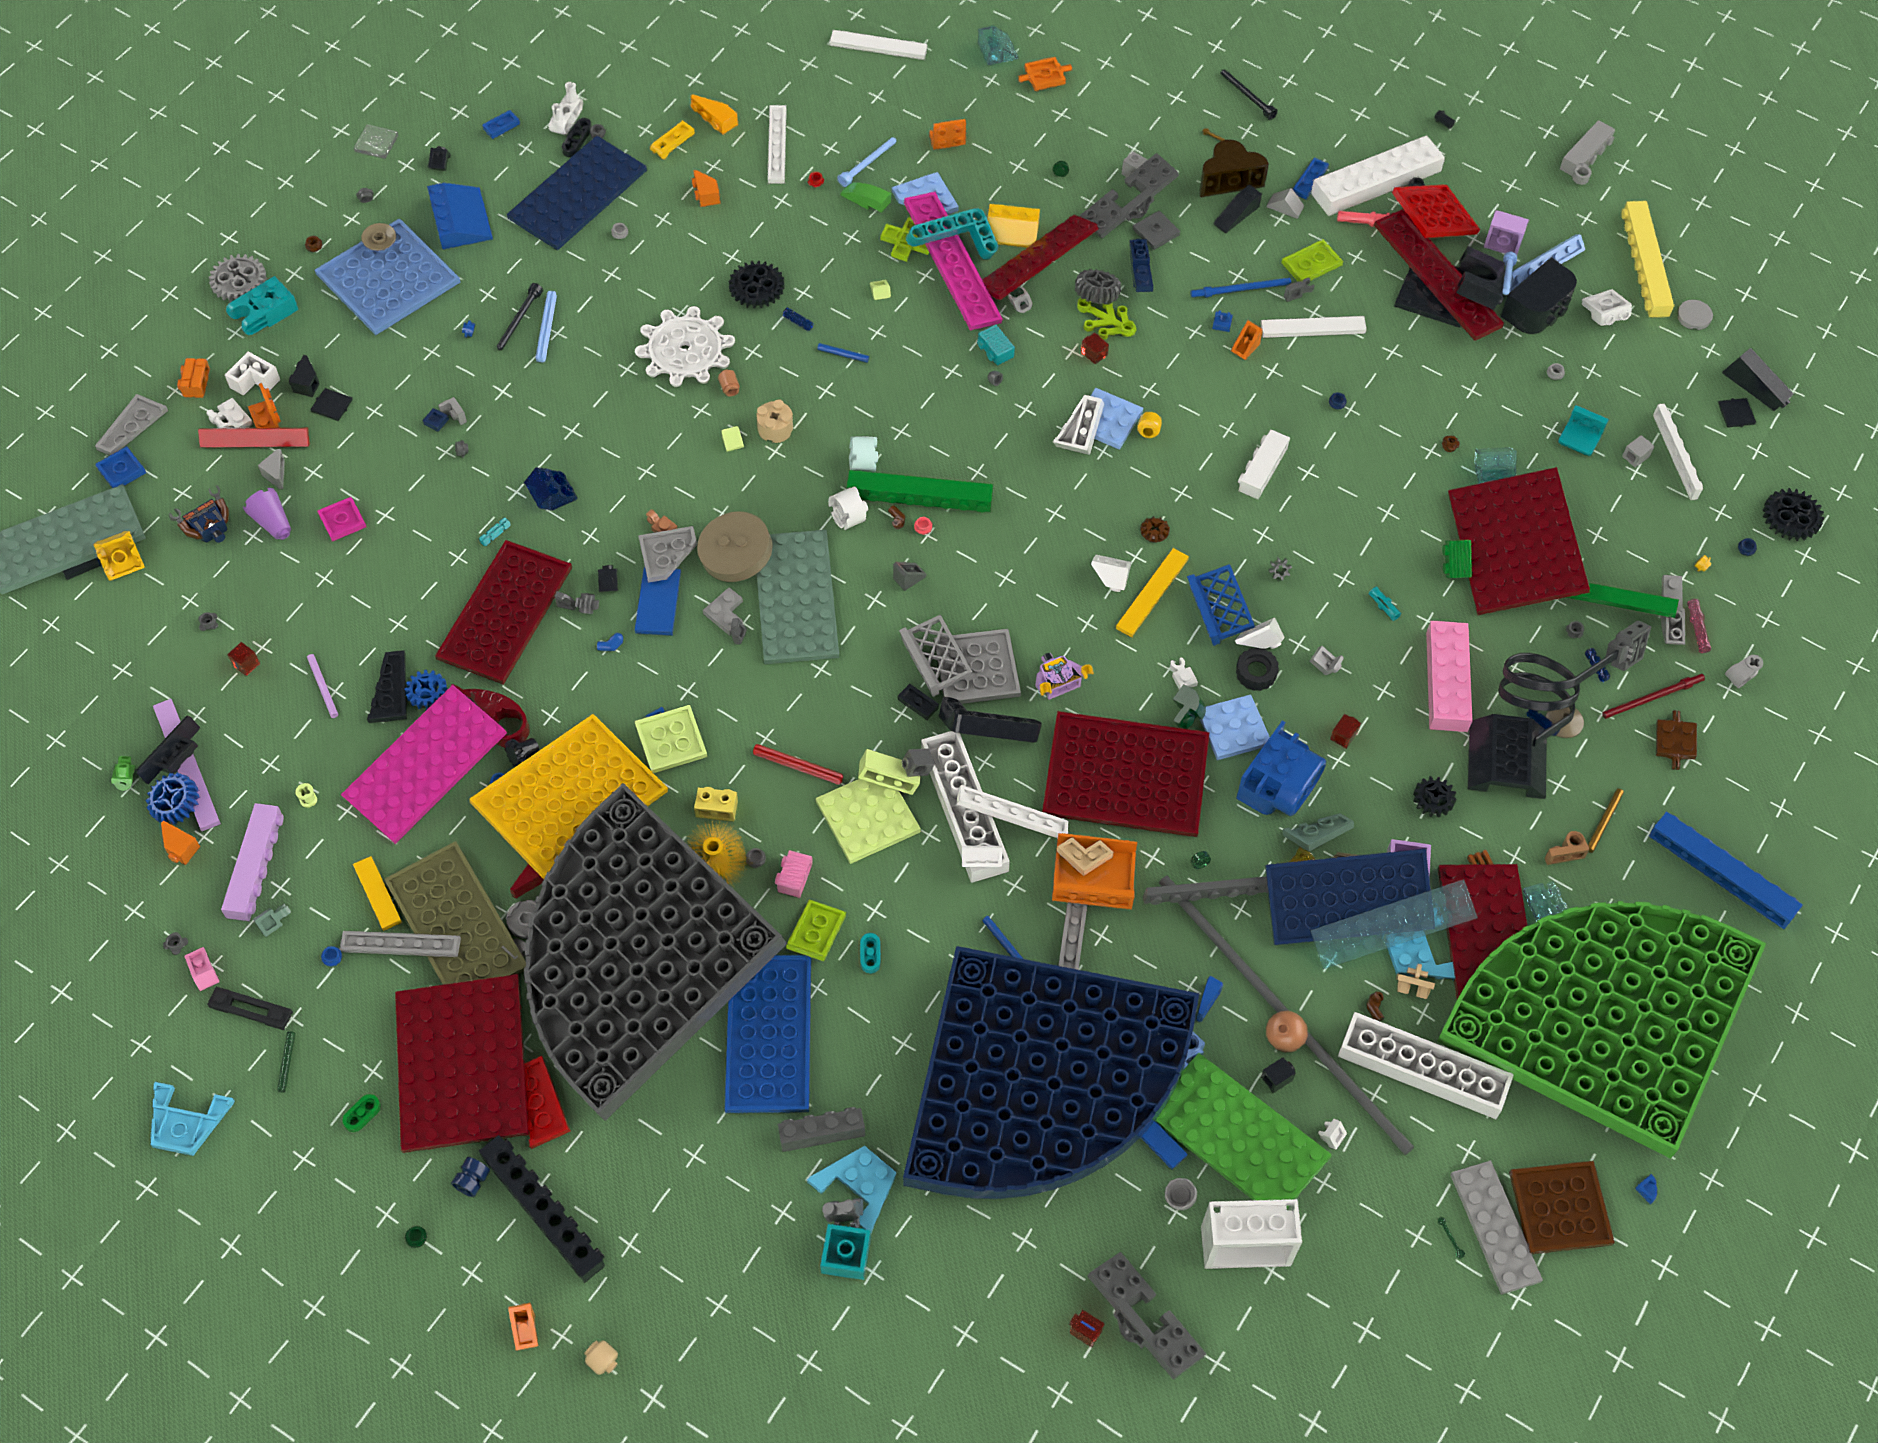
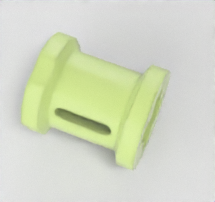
M304 783L296 788V796L303 807L310 808L317 803V797L310 784Z

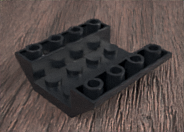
M1491 714L1472 720L1469 728L1467 789L1487 792L1490 785L1526 789V797L1546 799L1547 739L1535 747L1532 746L1534 737L1546 729L1531 718Z

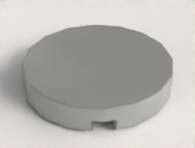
M1699 300L1683 302L1677 312L1679 322L1688 329L1698 328L1697 330L1707 328L1713 318L1712 309L1706 303Z
M520 901L509 909L506 916L507 926L515 937L528 939V925L531 913L534 912L536 906L535 901Z

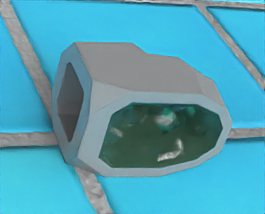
M1019 286L1008 294V298L1017 312L1024 313L1031 309L1033 303L1028 292L1023 287Z

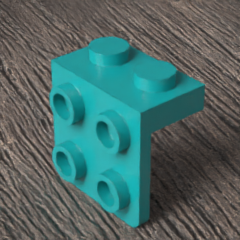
M1575 405L1558 442L1584 455L1591 456L1609 419Z

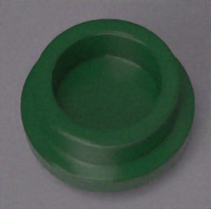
M1065 161L1056 162L1053 166V173L1058 177L1067 176L1069 173L1068 164Z
M420 1226L411 1227L405 1234V1241L412 1248L423 1246L427 1240V1233Z

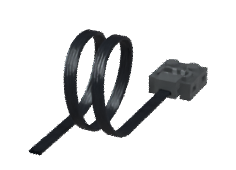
M1636 621L1626 629L1618 632L1616 638L1609 642L1605 658L1576 677L1560 663L1534 653L1515 654L1505 661L1503 667L1504 678L1501 680L1498 693L1503 700L1514 706L1536 711H1554L1567 707L1570 709V714L1534 737L1533 747L1572 721L1575 713V702L1580 693L1579 683L1610 663L1611 666L1625 671L1643 659L1651 630L1650 625ZM1520 662L1535 663L1557 672L1566 680L1553 682L1532 673H1513L1508 667ZM1514 683L1528 689L1551 691L1562 700L1534 701L1524 699L1509 693L1504 689V686ZM1573 687L1575 694L1570 696L1565 690Z

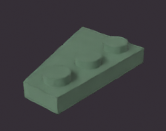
M1339 813L1318 819V823L1299 824V828L1293 830L1289 827L1283 829V836L1310 852L1354 828V822Z

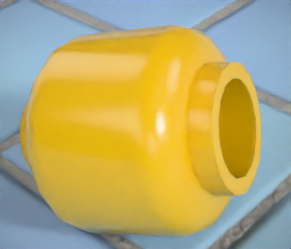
M1154 412L1143 413L1138 422V432L1145 438L1156 437L1161 430V417Z

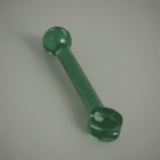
M1444 1217L1438 1218V1224L1443 1227L1456 1250V1257L1462 1259L1465 1256V1252L1457 1245L1446 1225V1219Z

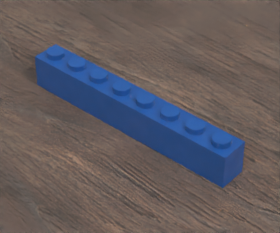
M1667 811L1649 834V837L1782 929L1788 926L1803 906L1795 897L1789 896L1780 887L1770 883L1761 874L1751 870L1745 863L1738 861L1726 850L1719 848L1710 839L1703 837L1694 828L1687 826L1675 815H1671Z

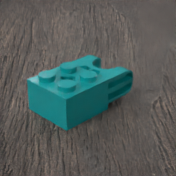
M275 276L230 302L226 307V313L233 319L247 316L243 319L241 325L243 332L247 335H253L266 326L271 327L299 310L294 296Z

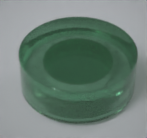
M1201 851L1193 855L1190 862L1194 869H1201L1211 862V857L1208 852Z

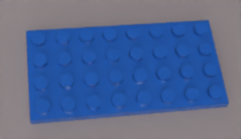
M775 955L728 1001L725 1113L809 1112L810 956Z

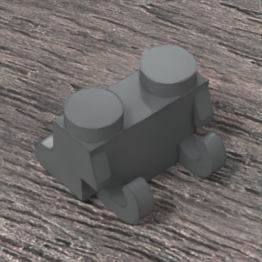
M855 1198L852 1201L827 1202L822 1208L824 1217L827 1222H832L833 1220V1225L839 1226L840 1222L854 1221L850 1223L851 1227L859 1228L860 1216L863 1215V1199Z

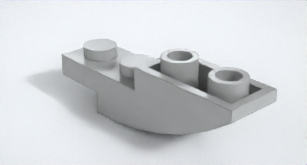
M1663 575L1661 596L1679 599L1675 618L1660 616L1665 644L1685 645V609L1683 608L1682 576Z

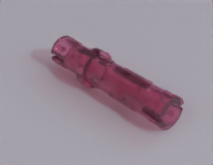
M1692 599L1687 603L1690 611L1689 620L1693 624L1699 652L1707 653L1711 651V646L1704 623L1705 615L1701 611L1700 601Z

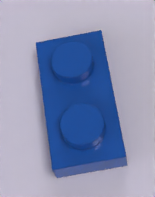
M509 110L484 123L482 126L483 130L493 139L518 126L520 121Z

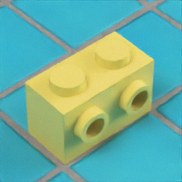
M698 787L694 806L695 817L734 822L738 804L737 792L730 789L716 790L711 787Z

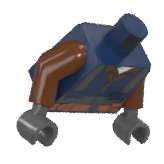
M217 485L218 493L213 494L209 488V494L215 497L216 500L210 499L182 516L183 520L180 517L181 511L179 509H174L178 517H173L169 513L170 520L177 521L178 527L187 537L197 540L201 539L204 542H209L212 539L217 543L224 541V532L228 529L226 523L229 521V509L223 497H220V488Z

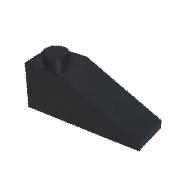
M1249 184L1235 196L1214 221L1213 225L1226 234L1260 207L1262 193Z

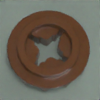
M1153 516L1150 519L1146 518L1142 522L1140 531L1146 540L1161 542L1168 537L1170 527L1167 521H1163L1161 517L1155 518ZM1152 526L1155 528L1159 527L1158 531L1156 529L1152 530Z

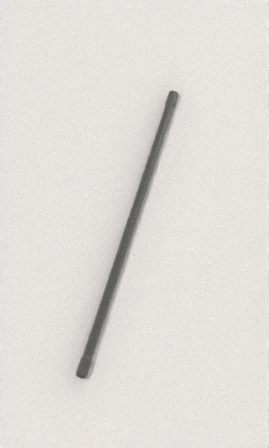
M1168 876L1163 877L1159 882L1161 886L1176 885ZM1189 900L1177 902L1277 1013L1289 1011ZM1308 1032L1305 1044L1388 1134L1401 1152L1407 1155L1414 1146L1394 1127Z

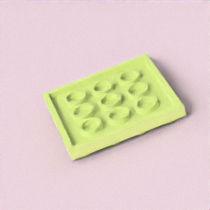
M858 779L816 798L818 807L850 864L921 832V828L901 793L895 789Z

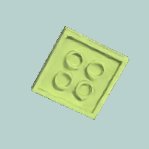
M690 705L635 721L650 770L653 773L707 757V752Z

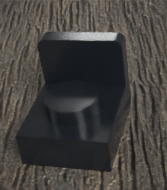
M441 146L431 148L428 168L446 171L447 160L451 156L449 151Z

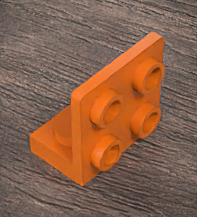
M961 119L933 124V130L929 131L933 150L966 145V120Z
M259 383L265 401L248 406L255 427L279 428L278 423L281 420L278 412H276L277 409L273 400L270 399L272 397L269 389H264L263 384Z

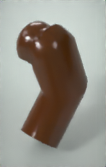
M892 505L888 509V512L894 517L892 525L895 529H901L905 524L906 517L896 506Z
M1376 991L1369 996L1366 1007L1373 1019L1380 1022L1385 1018L1379 1010L1384 996L1381 992Z

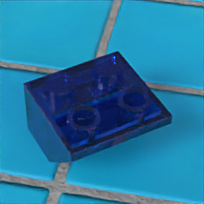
M535 467L524 481L538 508L555 510L576 501L578 498L573 487L566 479V475L561 471Z

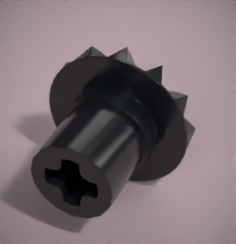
M529 738L523 742L510 739L505 743L506 756L514 768L540 750L534 738Z

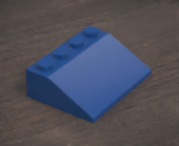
M449 183L427 186L443 250L493 239L479 187Z

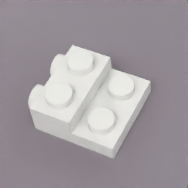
M1613 289L1582 299V305L1592 312L1591 319L1600 326L1611 325L1614 321L1626 320L1631 316L1632 304Z

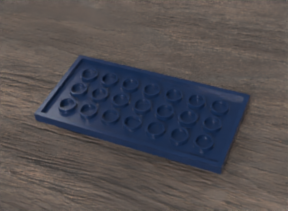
M595 136L508 212L507 218L558 251L647 171V166L601 137Z
M1426 849L1265 865L1274 945L1435 929Z

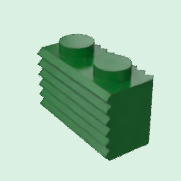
M1445 540V545L1442 547L1443 555L1446 558V563H1443V573L1446 574L1447 578L1472 577L1471 540Z

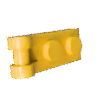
M681 121L652 143L650 150L658 153L660 158L665 159L672 150L695 134L694 128Z

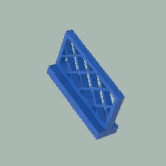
M1230 564L1196 577L1194 574L1187 576L1213 646L1220 644L1222 639L1255 628ZM1229 572L1230 576L1227 581L1219 579L1220 574ZM1205 579L1213 580L1210 587L1203 586L1201 581ZM1216 582L1224 584L1221 592L1213 589ZM1228 586L1236 589L1233 596L1225 594ZM1210 593L1219 595L1215 603L1208 600ZM1222 597L1231 600L1227 607L1219 604ZM1234 601L1242 604L1240 611L1231 609ZM1216 608L1225 611L1222 618L1214 616ZM1228 612L1237 615L1234 622L1225 620ZM1240 617L1248 619L1249 624L1241 626L1237 622ZM1223 623L1231 626L1229 631L1220 632V627Z

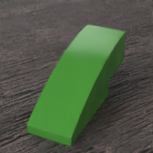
M850 183L841 192V196L867 210L872 207L882 213L891 203L890 192L865 183Z

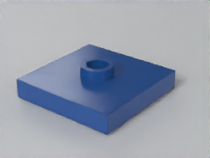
M127 446L95 464L112 488L122 484L125 486L146 474L144 467Z

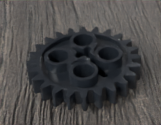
M758 260L757 264L751 261V265L745 262L744 267L739 265L738 270L734 269V274H730L729 292H731V297H735V302L740 300V305L746 303V308L750 305H753V309L756 308V305L762 308L763 304L769 307V302L775 304V299L779 300L780 295H783L785 287L782 272H778V267L773 269V264L767 266L766 261L763 264H760V260Z
M1788 488L1787 492L1784 489H1781L1780 492L1775 491L1766 500L1762 510L1765 512L1763 518H1767L1765 524H1771L1769 529L1775 528V534L1782 533L1781 538H1784L1786 535L1789 540L1795 537L1796 541H1799L1800 537L1803 540H1806L1807 537L1812 538L1814 534L1818 533L1823 525L1824 517L1822 515L1824 511H1820L1821 505H1816L1817 499L1811 500L1812 495L1805 496V491L1800 494L1798 489L1792 492L1790 488Z

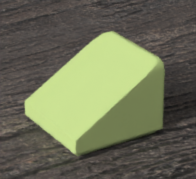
M887 280L870 283L875 300L891 297L890 285Z
M738 426L721 431L722 440L727 452L744 447Z

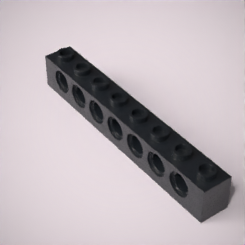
M498 1135L479 1150L481 1158L579 1278L586 1283L605 1267L603 1262L604 1255L598 1248L593 1249L590 1243L592 1241L585 1232L580 1233L577 1230L578 1224L573 1217L567 1218L563 1213L565 1211L563 1205L558 1200L556 1202L553 1201L550 1197L553 1194L549 1188L538 1183V1175L533 1169L529 1171L525 1167L527 1163L520 1154L517 1156L512 1151L514 1147L507 1138L503 1140ZM505 1157L510 1158L507 1163H505V1164H501V1163H500V1160H501L502 1158H505ZM522 1173L519 1179L512 1178L514 1174ZM527 1189H535L534 1193L530 1195L525 1194ZM541 1204H548L545 1210H538ZM553 1220H561L558 1226H551ZM568 1235H573V1236H574V1239H573L572 1241H570V1242H565V1241H564V1238H565L566 1236H568ZM580 1251H587V1255L584 1258L577 1257Z

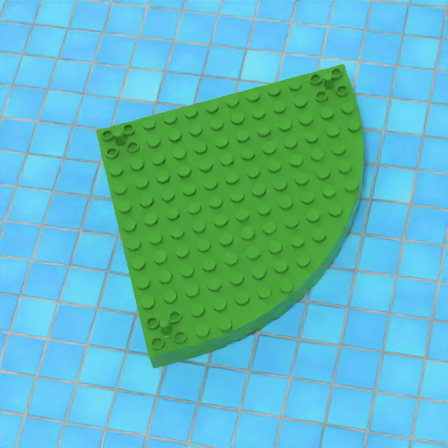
M1618 901L1617 903L1606 904V902L1580 908H1569L1561 913L1546 916L1536 923L1524 927L1520 932L1505 940L1481 963L1457 999L1437 1042L1463 1055L1514 1074L1513 1080L1671 1159L1679 1149L1766 943L1705 915L1699 916L1690 913L1689 910H1678L1670 908L1668 905L1657 906L1651 905L1650 902L1623 903V901Z

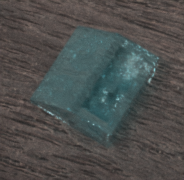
M994 25L978 29V45L987 65L1018 59V54L1007 33Z
M1511 447L1475 449V470L1478 484L1516 476L1517 451Z

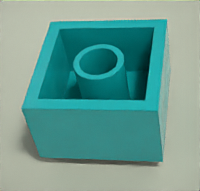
M828 1224L820 1265L821 1274L864 1280L871 1241V1230Z

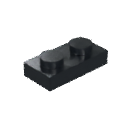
M910 683L898 695V700L925 720H928L939 709V704Z

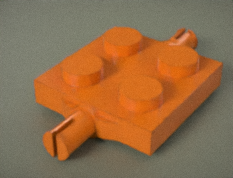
M1056 57L1025 63L1024 68L1027 74L1018 76L1019 83L1029 81L1035 91L1066 84V79L1063 72L1072 71V65L1061 66L1057 62Z

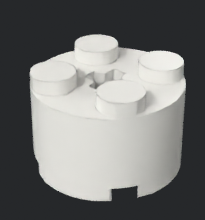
M856 487L848 488L829 497V507L832 506L834 510L831 512L832 517L840 528L846 530L866 520L868 506L865 501L861 500Z

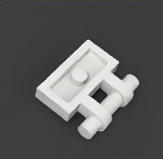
M233 398L217 406L218 413H215L213 410L207 411L209 420L217 428H247L253 424L249 416Z

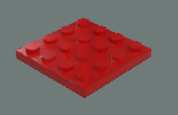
M1448 185L1394 187L1392 191L1396 200L1424 238L1477 235L1480 231V228Z

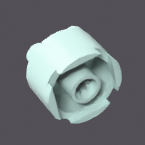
M855 436L850 438V470L876 473V462H878V451H875V448H877V437Z

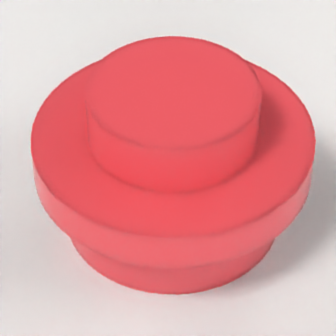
M920 517L915 521L914 529L919 534H928L932 530V522L927 517Z

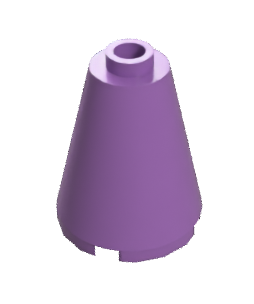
M267 488L269 491L263 492V490H260L246 500L247 506H243L245 513L275 539L283 540L290 535L291 527L277 492L273 488Z

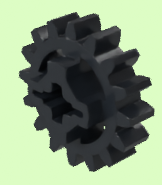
M1430 776L1428 781L1423 778L1421 783H1417L1413 793L1415 796L1413 802L1418 803L1416 808H1422V814L1429 812L1430 817L1436 814L1439 818L1442 813L1446 816L1449 810H1453L1457 800L1455 798L1456 791H1451L1453 785L1447 786V780L1441 782L1440 777L1433 780L1432 776Z

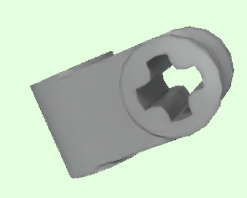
M1750 655L1730 667L1725 672V675L1737 688H1740L1758 674V670L1763 666V660L1757 655Z

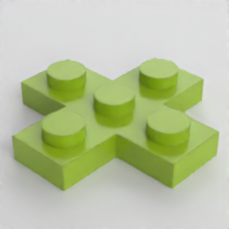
M907 217L903 228L886 224L880 238L882 241L895 244L891 251V257L906 262L912 250L929 255L925 244L913 247L906 242V235L912 226L915 225L912 218Z

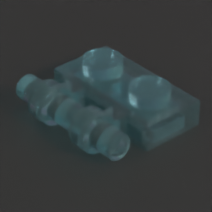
M1554 881L1547 883V890L1543 883L1523 889V894L1536 922L1546 916L1555 915L1569 909L1567 904L1563 902L1560 888L1556 887ZM1550 898H1553L1556 905H1552Z

